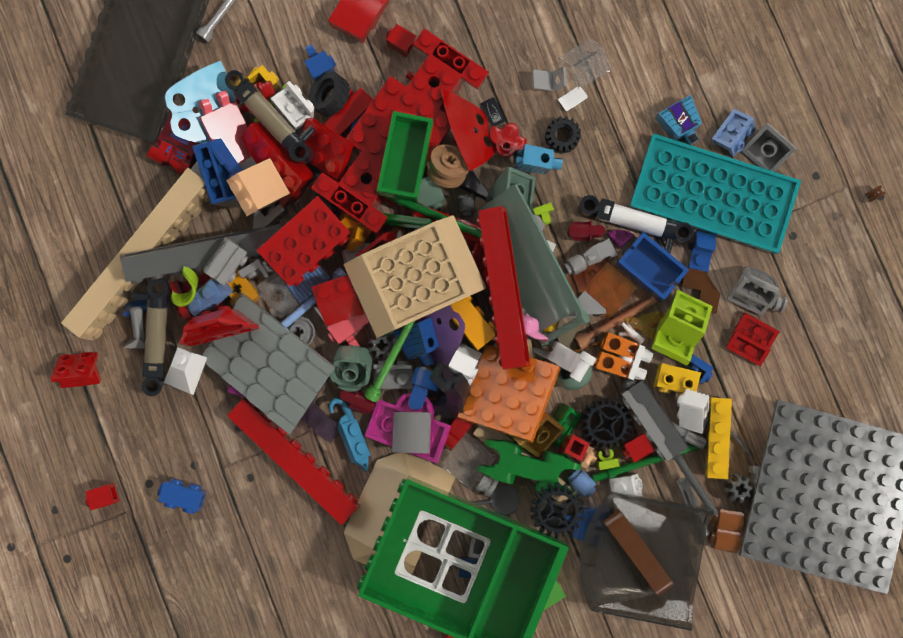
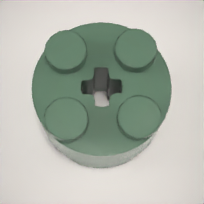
M354 345L340 346L333 358L332 365L335 368L330 374V378L342 390L358 391L369 382L372 358L368 349L364 347L361 348Z

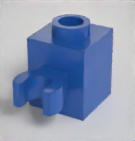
M312 44L305 47L310 59L304 62L314 82L324 73L329 71L335 72L334 66H336V63L331 55L327 56L325 50L317 54Z

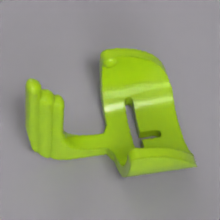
M186 266L183 267L182 274L179 275L187 279L192 290L185 294L175 292L171 294L172 302L180 307L186 306L193 301L199 277L195 272Z

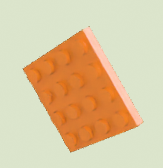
M486 344L477 366L478 371L470 385V394L463 411L457 417L461 420L533 443L561 368L558 365L530 357L531 366L503 370L498 362L500 349Z

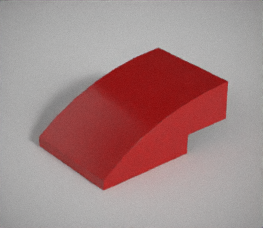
M340 0L328 20L329 26L363 44L369 32L374 29L390 0Z

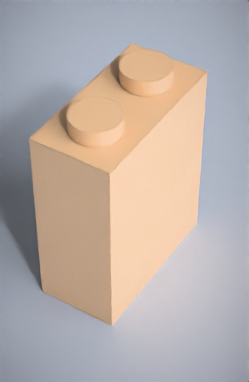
M270 158L226 180L246 216L290 194Z

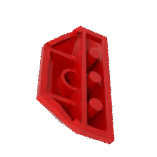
M230 306L219 307L218 311L201 312L200 316L193 317L183 327L179 343L180 345L192 347L258 330L259 326L239 310L230 309Z

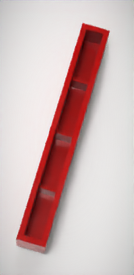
M498 206L479 210L477 224L482 232L480 244L485 251L483 263L488 271L486 283L491 291L489 303L494 310L492 322L497 330L495 342L500 349L498 362L503 370L529 367L531 363L507 209Z
M243 398L227 415L339 524L343 525L361 506L358 503L359 499L353 493L348 494L344 490L345 486L338 479L334 480L329 476L331 473L323 465L320 467L315 462L316 458L311 453H305L301 449L302 445L296 439L288 437L285 430L277 426L247 398Z

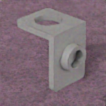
M561 67L553 72L532 70L533 89L554 92L567 85L565 67ZM561 74L562 79L561 82L558 84L557 78L558 75Z

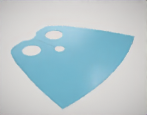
M221 61L194 72L174 84L166 92V104L173 113L170 123L172 131L176 136L198 143L210 141L199 119L204 114L198 102L208 98L213 111L221 108L215 94L225 90L229 96L230 103L235 101L233 90L229 89L225 84L227 73ZM177 93H181L185 97V103L182 106H177L173 103V96ZM197 106L199 108V112L194 113L193 111H191L192 108ZM182 118L188 119L191 123L187 131H183L178 127V122Z

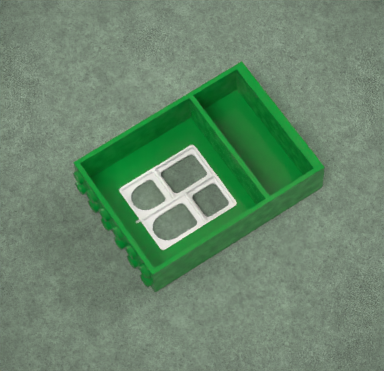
M408 476L406 480L402 479L397 490L400 496L399 498H394L389 509L392 515L391 517H386L381 528L384 534L383 536H378L373 547L376 553L375 555H370L365 566V570H368L367 575L363 573L356 589L360 590L358 596L454 638H533L569 547L566 542L553 536H548L544 532L542 533L539 530L414 477ZM430 519L445 525V531L436 548L424 544L417 536V528L424 520ZM458 530L484 542L483 550L476 564H471L446 552V547L453 531ZM417 550L442 561L434 582H427L406 571L404 559L408 553ZM451 565L464 569L472 575L464 595H458L442 587V583Z

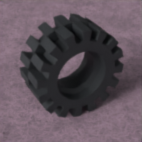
M560 116L558 119H553L546 130V144H549V148L551 150L554 149L555 153L561 152V154H564L565 152H571L572 149L576 148L581 138V129L578 128L579 124L574 123L572 118L569 120L567 116L565 118ZM558 129H567L570 133V139L566 142L559 141L555 135Z

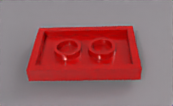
M306 118L302 133L309 126L316 130L305 142L314 152V157L310 163L336 180H341L344 176L354 143L313 118ZM301 149L298 156L303 157L305 150Z

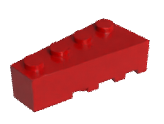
M260 121L250 124L241 136L243 143L256 164L269 158L273 162L290 194L279 200L282 207L295 203L316 176L305 164H300L291 159L289 153Z

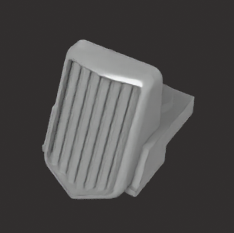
M747 266L728 294L727 300L763 316L768 308H772L781 296V293H779L777 282L772 276L762 270Z

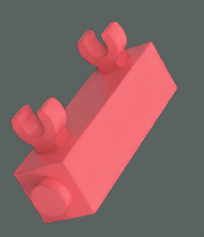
M364 309L363 315L328 327L330 333L327 335L333 343L338 342L341 345L347 341L349 345L361 347L354 338V335L370 324Z

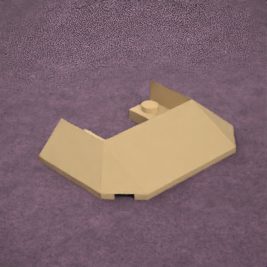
M397 452L378 459L359 498L358 503L361 506L351 516L344 531L353 559L366 565L370 555H375L376 551L373 550L378 536H383L384 534L381 528L386 517H391L392 515L389 509L394 498H399L400 496L397 490L402 479L406 480L408 476H411L449 492L456 474L410 453ZM411 551L404 559V567L411 575L422 553L421 551Z

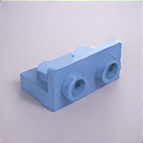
M733 109L713 136L712 142L729 150L730 155L734 157L737 152H741L748 137H752L755 133L754 118Z

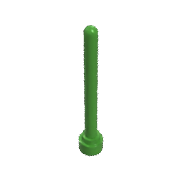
M415 321L403 326L374 384L367 387L364 393L367 399L378 402L381 396L380 388Z

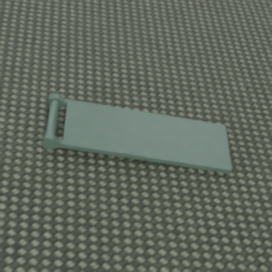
M515 184L479 210L498 206L507 209L521 303L526 313L538 320L539 332L549 338L545 343L539 341L543 347H546L559 336L579 325L589 323L590 318L582 309L518 185ZM479 210L475 212L476 217H479ZM576 311L577 318L549 334L544 332V329Z

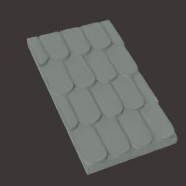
M242 293L232 309L239 310L255 322L259 329L211 341L202 356L207 357L206 365L243 394L252 404L264 412L268 418L288 434H291L330 378V374L335 366L247 295Z

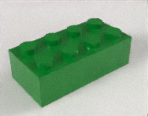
M393 111L377 187L378 195L418 203L433 130L432 118Z

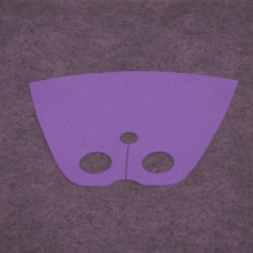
M451 305L414 322L417 323L430 317L432 319L439 344L438 349L430 352L434 365L437 362L443 361L449 366L464 335L465 323L459 313L452 309ZM437 318H440V319H441V321H442L441 324H438V323H437V321H436ZM451 318L456 319L459 323V328L456 331L450 328L449 320Z

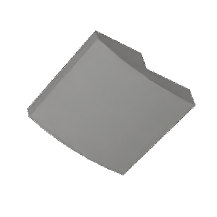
M394 412L392 452L430 454L431 413Z

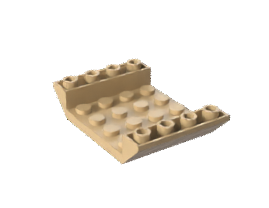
M454 215L428 224L343 264L377 338L486 289Z

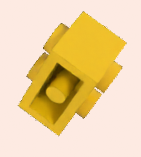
M661 363L658 364L653 387L659 388L658 392L670 394V391L677 392L679 397L685 393L686 389L693 390L694 392L697 391L701 372Z

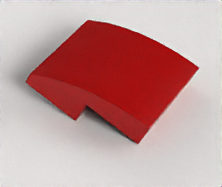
M744 312L726 348L761 367L780 331Z

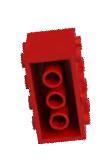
M317 196L256 251L289 287L292 285L296 287L304 280L302 276L307 271L312 273L320 266L317 263L322 258L324 260L328 259L334 253L332 249L336 245L340 247L350 239L347 235L351 232Z

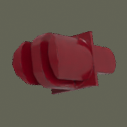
M592 220L589 222H574L569 226L567 235L571 240L588 241L589 243L591 238L602 237L606 229L602 225H592Z
M343 390L340 393V398L351 404L349 409L364 415L374 411L376 402L367 399L363 392L358 390L354 394Z

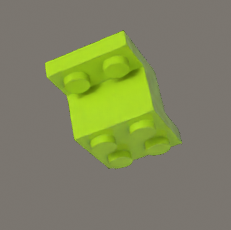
M677 289L673 295L670 308L659 322L651 349L687 366L691 361L694 347L706 332L713 306Z

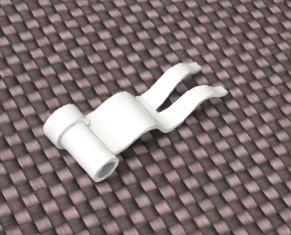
M554 340L549 344L553 351L546 352L535 347L533 348V351L571 372L570 377L578 382H581L590 365L593 366L596 358L584 351L578 354Z

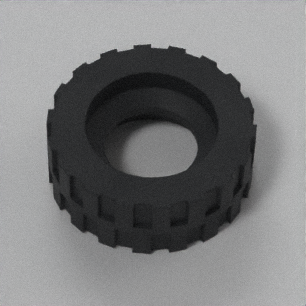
M329 71L319 76L308 94L314 110L325 117L337 114L342 110L350 96L349 83L336 72ZM334 87L330 97L325 100L327 93Z

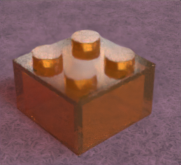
M607 262L579 294L586 291L606 309L604 316L609 319L633 294L637 287Z

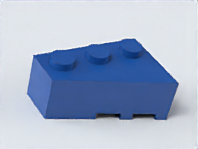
M222 138L192 146L211 203L215 204L236 199L226 180L243 170Z

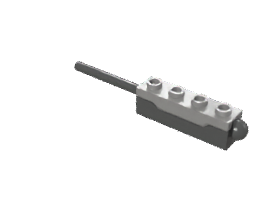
M625 380L623 383V390L625 392L622 394L624 396L622 400L628 409L632 408L635 415L633 417L639 425H643L647 430L644 433L649 441H654L657 445L656 451L658 455L667 461L673 459L711 516L717 514L718 510L680 455L689 446L644 380L634 385L636 383L635 380Z

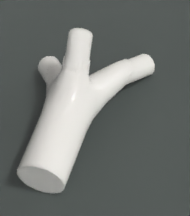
M629 320L625 321L626 324L622 322L621 325L626 332H619V336H628L641 345L645 339L632 328Z

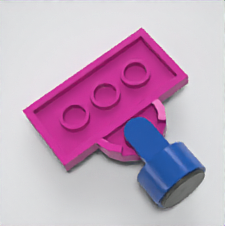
M419 365L415 367L410 381L414 384L412 393L401 396L396 405L379 399L374 408L365 437L392 446L394 412L431 413L430 454H410L438 463L451 425L434 420L435 411L433 403L427 397L429 389L436 392L439 391V387L430 379L433 370Z

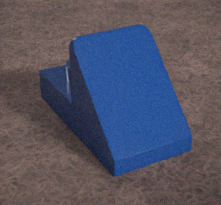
M700 231L695 232L688 268L708 272L712 253L716 251L715 235Z

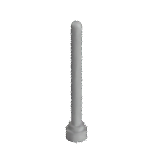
M225 0L206 26L200 27L195 34L204 42L209 43L212 39L213 29L235 0Z

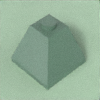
M506 167L490 188V196L494 199L512 185L517 184L532 212L536 177L514 168Z
M429 176L422 179L418 204L435 210L443 207L442 204L445 203V198L441 187L434 183Z

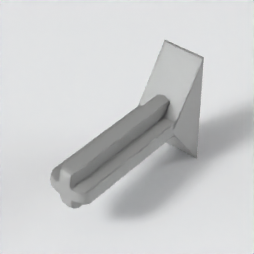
M136 306L130 309L134 338L129 340L124 348L145 349L146 334L142 308Z

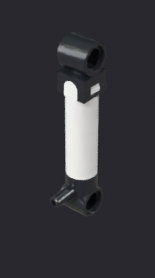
M593 195L584 196L578 205V211L584 217H592L596 214L594 218L596 221L610 222L665 238L664 249L668 253H671L673 242L684 244L694 235L693 227L687 222L679 223L617 205L614 201L604 198L599 201ZM590 202L593 205V210H586L584 203ZM679 229H683L686 232L685 238L679 236Z

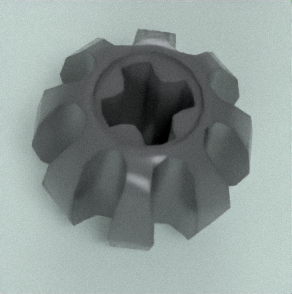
M391 334L385 337L380 336L376 340L369 339L368 343L374 346L368 348L370 354L375 351L377 352L374 357L375 359L380 360L381 355H384L385 360L387 359L388 352L392 349L391 345L396 342L395 338L390 341L388 340ZM381 341L388 345L384 348V351L377 347L381 344Z
M739 473L733 474V479L728 477L724 481L727 482V487H723L724 493H729L727 499L731 502L736 499V503H744V498L749 500L752 496L749 494V491L754 490L753 484H748L750 479L747 476L743 475L741 478ZM736 486L741 487V490H740V491L735 490V489H736Z

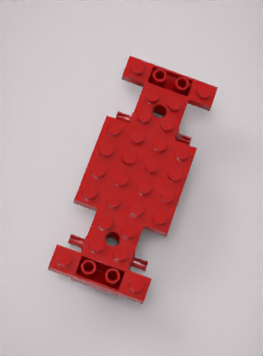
M425 28L413 43V47L428 57L416 74L411 71L407 73L406 78L411 80L406 87L390 76L346 139L354 143L353 147L359 150L360 154L350 167H346L343 178L338 183L322 172L311 187L314 192L376 234L388 219L386 215L377 210L379 204L386 201L393 207L396 205L395 202L384 198L382 195H378L377 192L393 111L433 119L427 163L432 150L440 145L451 129L447 114L445 113L441 88L447 90L449 94L452 92L457 95L463 81L478 90L489 75L486 69ZM431 81H438L439 86L433 88L429 83ZM364 176H371L372 181L369 184L362 183V178Z

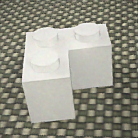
M461 343L448 367L455 374L461 372L469 385H471L478 371L477 366L482 353Z

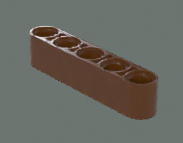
M620 509L603 520L604 524L658 597L674 585Z

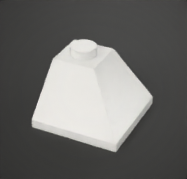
M177 346L164 383L194 395L207 357Z

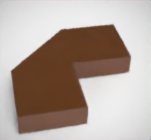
M688 268L689 271L682 278L681 287L700 291L698 299L713 306L711 313L716 314L720 293L705 271Z

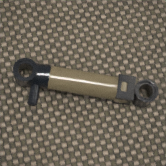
M237 70L228 72L225 76L226 86L235 91L234 95L242 104L247 106L289 153L291 159L300 164L310 163L314 157V152L305 142L316 130L309 126L299 136L267 101L263 93L250 82L246 75ZM240 78L239 85L235 86L236 79ZM301 149H304V150H305L304 156L301 157V158H299V156H298L299 151H300Z
M164 277L152 279L147 286L148 293L131 292V299L147 300L145 352L142 376L146 377L142 383V391L147 396L158 395L164 385L168 292L170 288L168 280ZM154 283H161L164 286V290L156 292L153 288ZM155 381L158 387L155 389L150 388L148 382Z

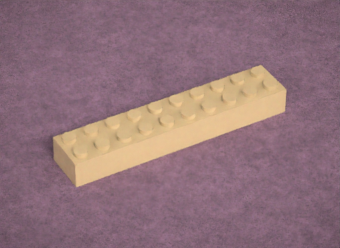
M189 168L185 170L62 321V325L82 339L94 340L101 336L104 326L111 323L116 316L117 310L126 305L128 302L127 298L131 292H136L140 287L139 283L131 284V281L126 282L120 255L175 244L177 236L181 232H185L189 227L190 220L200 214L203 204L210 201L202 178Z

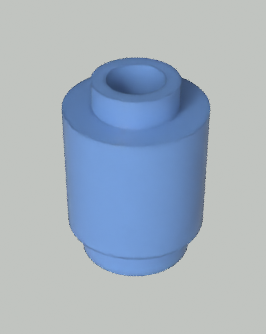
M574 470L567 478L570 482L569 484L582 497H590L596 491L594 487L596 482L584 470Z

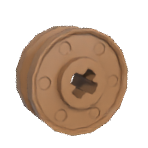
M448 144L435 147L426 165V172L429 178L444 188L460 186L469 172L459 148Z

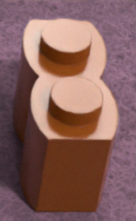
M717 508L718 513L712 516L711 520L712 524H714V529L709 534V544H711L713 549L738 553L744 513Z

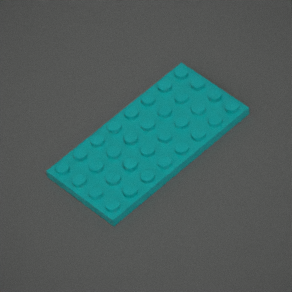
M653 133L629 207L679 223L687 222L693 228L767 252L779 254L802 180Z

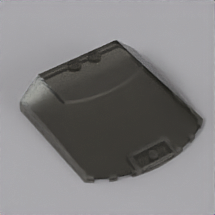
M611 492L593 514L587 526L581 547L580 575L583 592L590 610L692 631L694 596L707 527L711 517L714 516V510L660 499ZM618 509L625 515L674 583L671 588L659 597L603 522V520Z

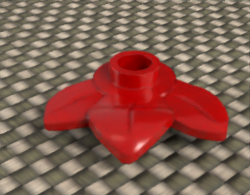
M508 123L504 126L503 130L496 126H492L490 130V140L496 145L498 155L504 158L513 155L515 151L521 149L527 142L526 138L519 137V128L515 123Z

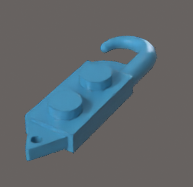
M340 397L333 398L329 403L330 413L334 412L333 407L336 403L342 407L344 416L338 420L337 428L351 463H355L365 472L368 470V458L371 454L357 419H354L352 411L349 409L350 406Z

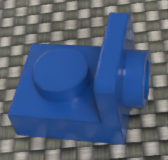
M694 354L689 363L691 370L702 372L699 384L707 383L713 375L711 371L714 367Z

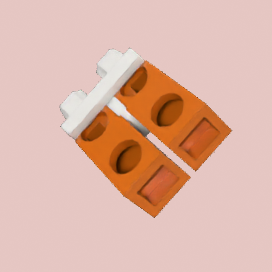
M605 332L599 348L619 356L616 357L598 351L593 367L631 380H644L647 370L639 368L641 360L650 363L653 353L645 349V346Z

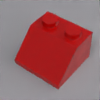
M348 275L312 286L318 308L326 326L364 314L360 300Z

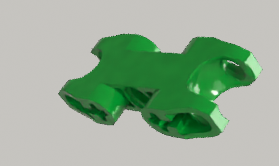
M486 438L484 445L497 450L500 454V459L491 466L479 465L477 471L497 481L509 484L514 483L515 475L536 480L535 490L542 492L540 489L542 486L546 491L549 490L548 483L552 484L553 489L555 488V484L559 482V475L563 470H580L581 464L550 451H544L543 459L521 454L523 447L519 443Z

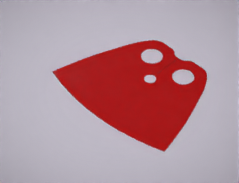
M441 88L453 136L469 171L484 164L496 152V145L492 141L491 147H488L484 142V136L490 139L486 115L476 105L452 92L449 94L447 90ZM476 114H480L482 116L484 121L483 125H480L476 119ZM474 127L477 128L478 133H475Z

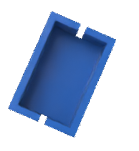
M644 232L639 235L615 264V266L659 302L665 300L675 288V285L689 271L687 267Z

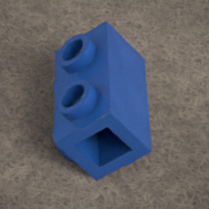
M174 478L160 485L157 495L159 496L158 501L164 503L163 506L173 509L176 506L181 507L183 512L194 514V512L202 509L207 492L201 489L202 486L190 483V486L184 485L182 480Z

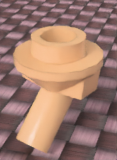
M588 447L581 461L583 468H588L598 459L597 451L593 447Z

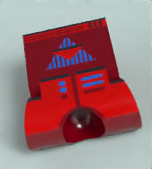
M171 111L158 137V142L150 148L146 157L159 165H169L177 174L182 175L187 168L191 169L197 162L192 146L200 143L180 138L173 133L170 123L173 114ZM182 118L178 122V127L183 131H187L191 126L190 121L186 118Z

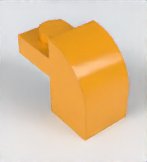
M342 211L339 220L351 232L346 249L354 252L358 246L361 247L365 239L372 231Z

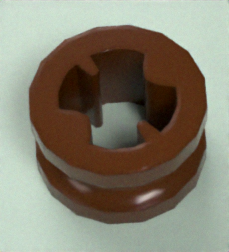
M881 185L865 194L869 196V202L886 194L885 191H881Z

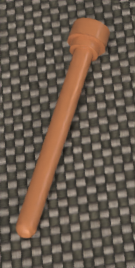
M652 296L587 334L579 333L575 335L573 339L580 350L586 348L590 340L656 304L658 300Z

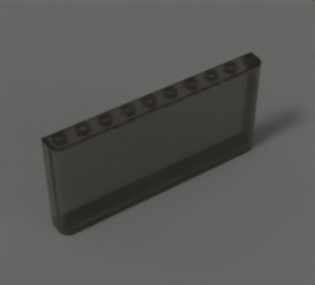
M104 0L103 11L98 16L96 30L92 32V41L90 47L85 52V61L79 69V77L77 83L72 88V97L66 105L65 115L69 118L147 143H157L158 137L171 113L166 104L165 94L174 84L183 79L197 39L195 33L201 27L210 0ZM177 94L173 96V103L175 101Z

